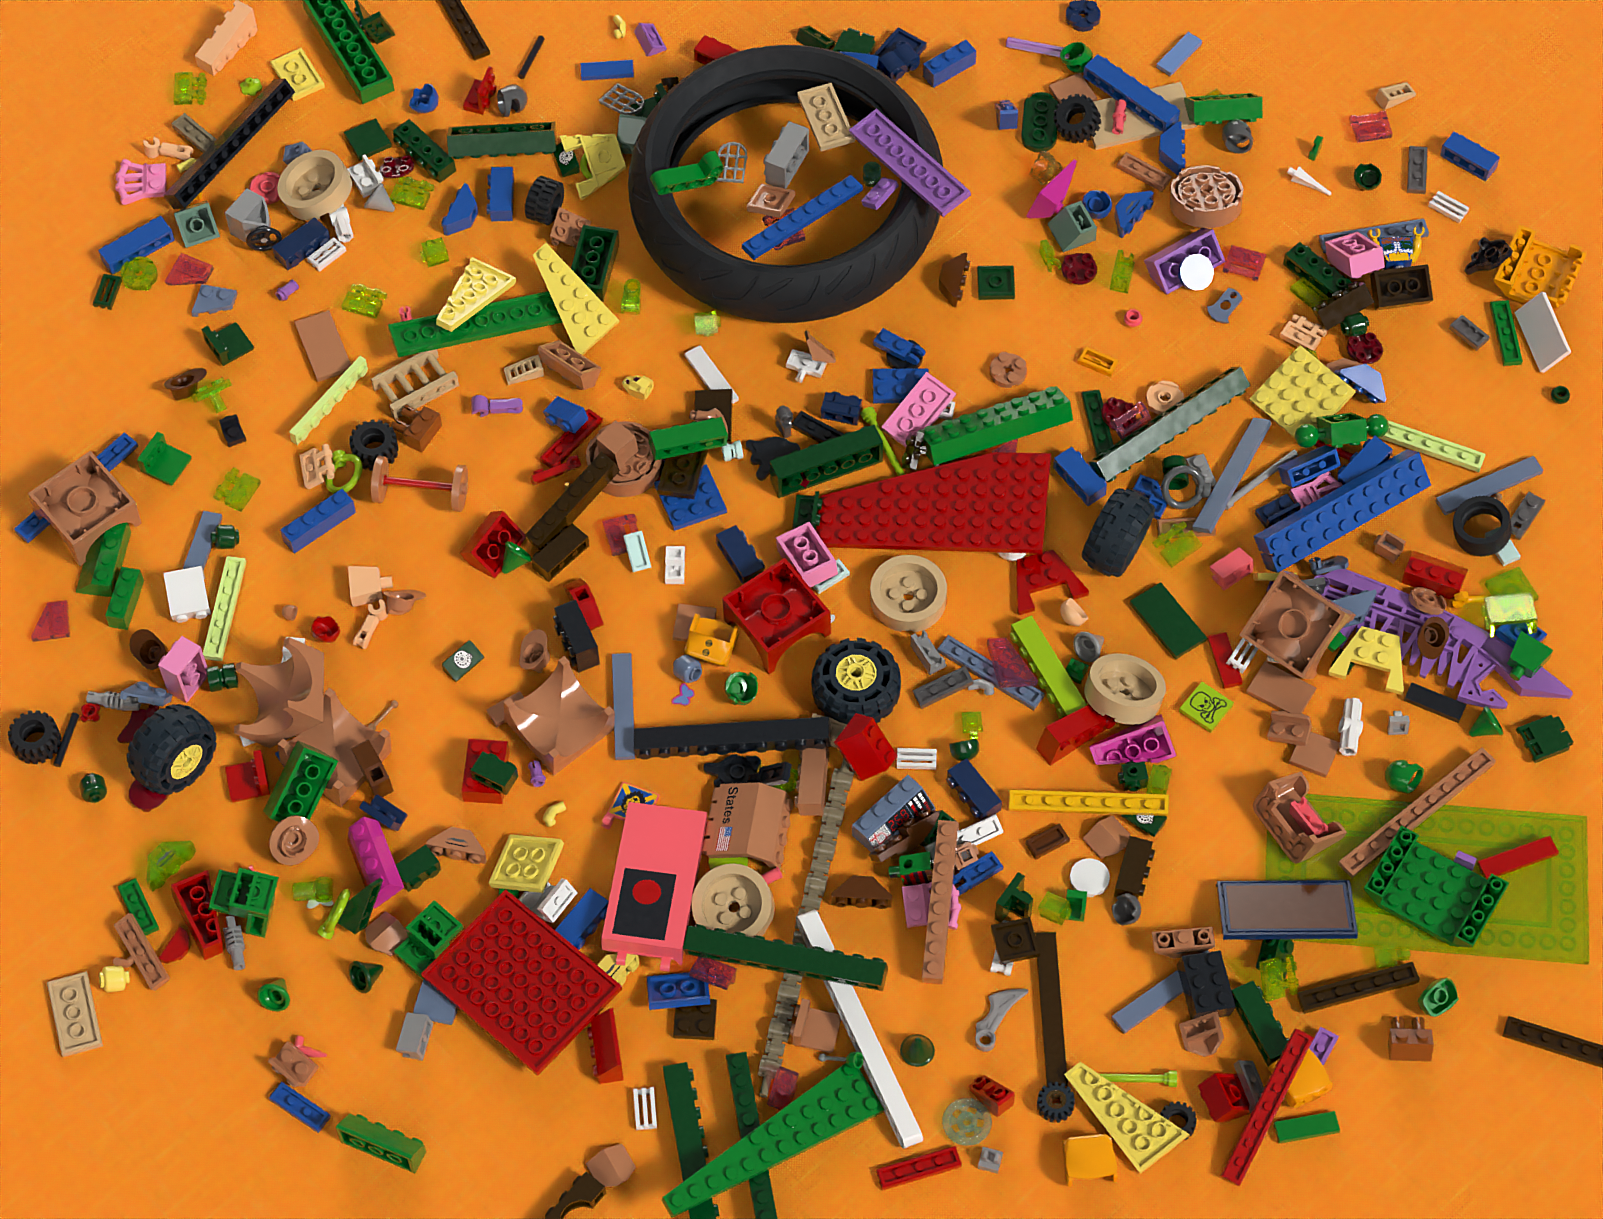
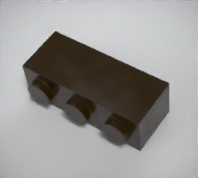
M1354 281L1348 285L1347 289L1333 293L1332 298L1318 302L1312 310L1322 328L1329 330L1344 321L1346 316L1355 314L1373 304L1374 300L1365 283Z
M573 523L563 528L555 539H551L546 544V547L533 555V569L548 582L551 581L589 547L588 536Z
M1133 836L1129 837L1114 897L1126 893L1134 895L1137 899L1139 896H1143L1146 885L1142 883L1144 878L1148 879L1151 868L1147 866L1148 861H1153L1155 850L1152 849V841Z

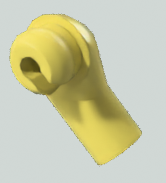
M615 15L613 21L618 26V29L614 30V36L616 39L623 38L626 35V23L620 15Z
M190 158L176 165V167L182 173L188 170L197 159Z
M561 801L546 809L543 822L546 823L547 827L555 825L556 820L554 817L556 814L566 810L564 802Z

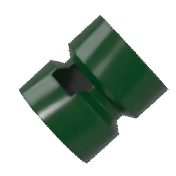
M1172 455L1162 460L1164 477L1175 467L1187 466L1185 457ZM1188 473L1176 475L1169 484V490H1180L1187 487L1189 484Z
M234 663L225 664L222 668L218 666L207 668L211 692L221 691L223 687L227 689L238 687Z

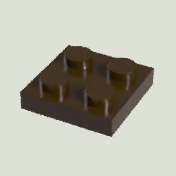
M1030 917L991 925L990 929L1000 965L1040 957V950Z
M710 999V1004L675 1007L673 1037L675 1039L714 1040L717 999Z

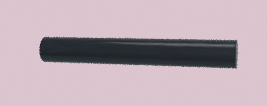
M538 36L518 74L520 79L525 78L545 40L543 36Z
M77 713L71 714L53 763L56 767H61L79 718Z

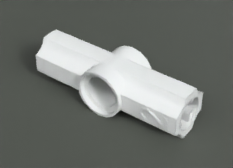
M343 203L335 212L329 214L332 227L335 228L338 240L345 243L349 242L354 236L349 223V214Z
M1354 697L1347 698L1344 701L1343 717L1338 727V732L1341 733L1339 751L1344 756H1355L1358 750V739L1363 729V721H1361L1362 702Z

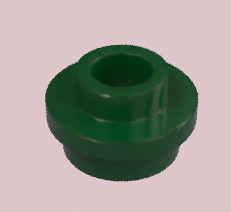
M1557 386L1551 392L1552 400L1558 404L1566 403L1570 398L1569 390L1564 386Z

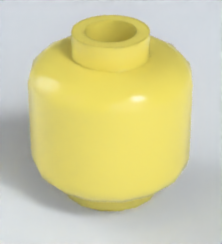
M105 966L102 972H99L100 988H104L105 992L108 993L123 991L126 983L130 981L129 972L124 971L123 966Z

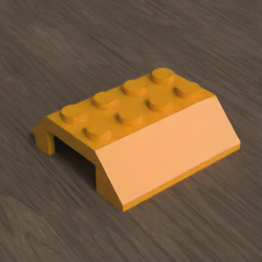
M1519 225L1510 244L1513 253L1500 265L1494 282L1510 299L1526 304L1540 292H1544L1552 309L1558 308L1559 305L1565 304L1569 295L1568 292L1571 291L1575 282L1574 278L1577 277L1581 264H1583L1587 254L1581 251V247L1573 244L1570 245L1567 252L1534 240L1536 231Z

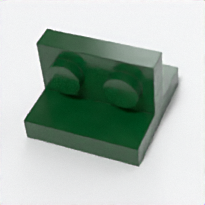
M1018 872L996 902L995 920L1000 923L1003 922L1010 911L1022 919L1032 915L1033 898L1028 892L1023 891L1025 876Z

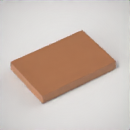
M1265 661L1248 687L1246 694L1279 711L1299 714L1303 713L1314 695L1316 687Z

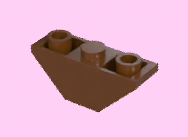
M962 253L942 265L939 277V290L952 307H957L958 301L962 300L963 290H961V286L966 284L967 276L964 274L965 271H969L970 261L967 260L968 253Z
M369 739L352 747L351 750L373 795L376 796L378 794L384 797L392 793L394 790L390 778Z
M853 875L834 890L831 896L832 905L838 907L856 906L858 908H866L869 906L878 909L892 908V895L873 876Z

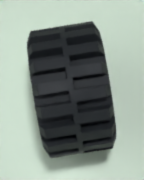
M1075 94L1074 97L1069 95L1066 100L1063 98L1061 100L1062 103L1056 105L1057 110H1054L1055 116L1053 117L1054 124L1061 136L1067 141L1071 140L1072 143L1077 141L1083 143L1085 139L1089 141V137H1094L1096 135L1095 131H1099V124H1101V115L1092 99L1087 98L1083 94L1081 97L1079 94ZM1085 113V117L1080 123L1069 124L1070 119L1075 114Z
M539 176L530 187L526 198V218L550 225L555 220L558 208L562 206L564 185L556 180Z
M370 420L368 423L364 421L363 425L358 424L356 426L357 430L353 429L351 432L352 436L349 438L352 454L360 458L363 469L369 468L370 471H373L374 463L378 456H386L388 463L391 464L394 462V458H397L399 450L394 429L389 427L388 423L385 422L383 424L381 420L377 422ZM372 442L383 443L374 449L366 448Z
M31 710L28 711V714H20V718H15L13 720L14 724H10L8 739L15 755L21 761L24 760L28 764L31 761L33 764H38L39 761L44 763L46 762L45 759L53 758V753L57 754V747H60V740L62 739L56 722L51 716H48V713L43 712L41 714L39 710L33 713ZM36 732L44 733L38 741L26 742V739L31 734Z

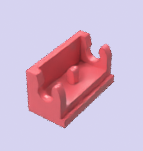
M1239 547L1210 566V570L1214 574L1212 578L1222 590H1226L1253 572V559Z
M1304 796L1301 797V801L1298 804L1296 801L1290 803L1289 814L1306 835L1315 834L1317 838H1321L1329 833L1326 823H1322L1307 804Z

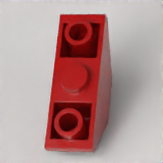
M579 578L563 585L570 601H577L589 629L593 630L603 626L602 617L588 584Z
M985 1075L976 1078L968 1086L969 1090L983 1107L996 1117H999L1014 1106V1092Z

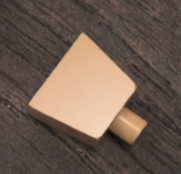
M348 566L350 598L353 607L379 601L380 598L383 599L382 589L393 588L392 576L381 577L378 567Z

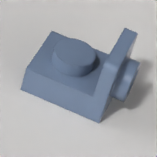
M304 142L285 146L283 161L286 164H290L300 155L312 150Z

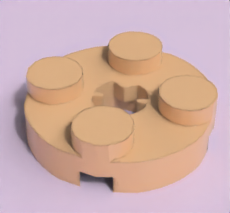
M1160 381L1158 384L1150 386L1147 391L1146 403L1148 410L1160 415L1184 399V394L1179 390L1177 384L1170 381ZM1167 396L1168 401H1163L1160 397Z

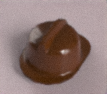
M204 368L189 370L179 376L165 381L164 386L167 389H171L175 400L188 398L195 394L198 382L206 376L207 371Z
M1440 617L1428 618L1418 630L1417 644L1419 651L1428 659L1434 660L1438 658L1448 641L1449 627L1444 619Z
M147 629L137 630L130 638L129 646L133 656L147 669L154 670L159 668L160 659L168 653L166 645L153 632Z

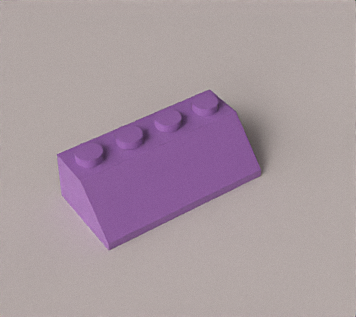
M1201 228L1144 260L1150 277L1166 295L1183 286L1178 278L1179 264L1185 257L1192 254L1206 256L1210 260L1213 269L1226 261L1214 230L1208 228Z

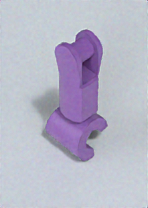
M482 395L473 396L471 399L472 414L480 412V417L488 415L489 410L491 414H518L523 411V402L520 398L490 400V403Z

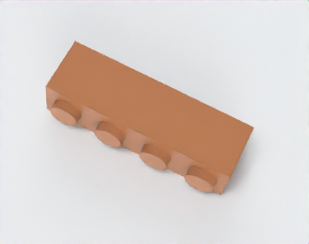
M825 747L824 749L806 748L805 750H799V758L802 762L798 764L800 780L796 781V790L799 794L795 796V808L799 809L800 816L823 815L829 749Z

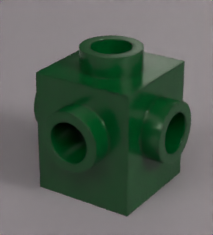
M1131 761L1121 765V771L1118 772V782L1123 785L1124 791H1138L1141 788H1147L1149 778L1145 761L1137 763Z

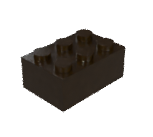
M1428 264L1374 271L1370 274L1375 311L1428 304L1433 301Z

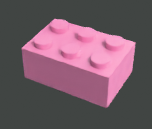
M1359 232L1325 242L1327 261L1351 278H1359L1363 274L1373 273L1385 268L1382 247Z
M810 522L776 537L779 554L783 559L786 558L809 587L838 575L836 560Z
M183 636L173 643L171 650L159 661L158 666L168 693L173 694V696L185 703L190 700L207 679L208 667L201 647Z

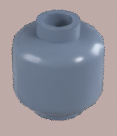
M682 655L674 661L673 673L677 678L686 683L697 681L702 674L701 663L689 655Z

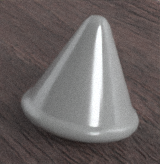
M380 183L364 204L365 209L369 208L387 212L395 211V207L383 183Z
M1089 632L1078 633L1073 641L1076 655L1085 662L1096 661L1100 656L1104 637Z

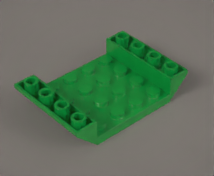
M1401 825L1365 885L1364 890L1379 908L1442 942L1455 947L1473 948L1509 886V882L1492 873L1488 879L1418 843L1419 835Z

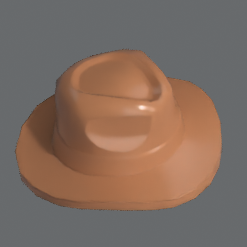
M299 815L289 816L281 820L271 832L269 848L272 856L284 865L299 864L307 859L316 849L319 842V833L309 819Z

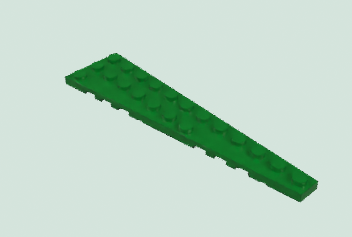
M845 1063L662 1197L661 1201L671 1218L883 1113L884 1108L860 1069L851 1068Z

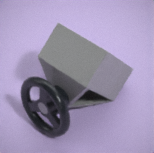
M248 188L225 212L230 234L246 242L247 246L253 250H271L274 245L282 240L281 233L271 228L269 212L264 197ZM271 233L277 237L275 242L270 240ZM255 243L266 244V246H258Z

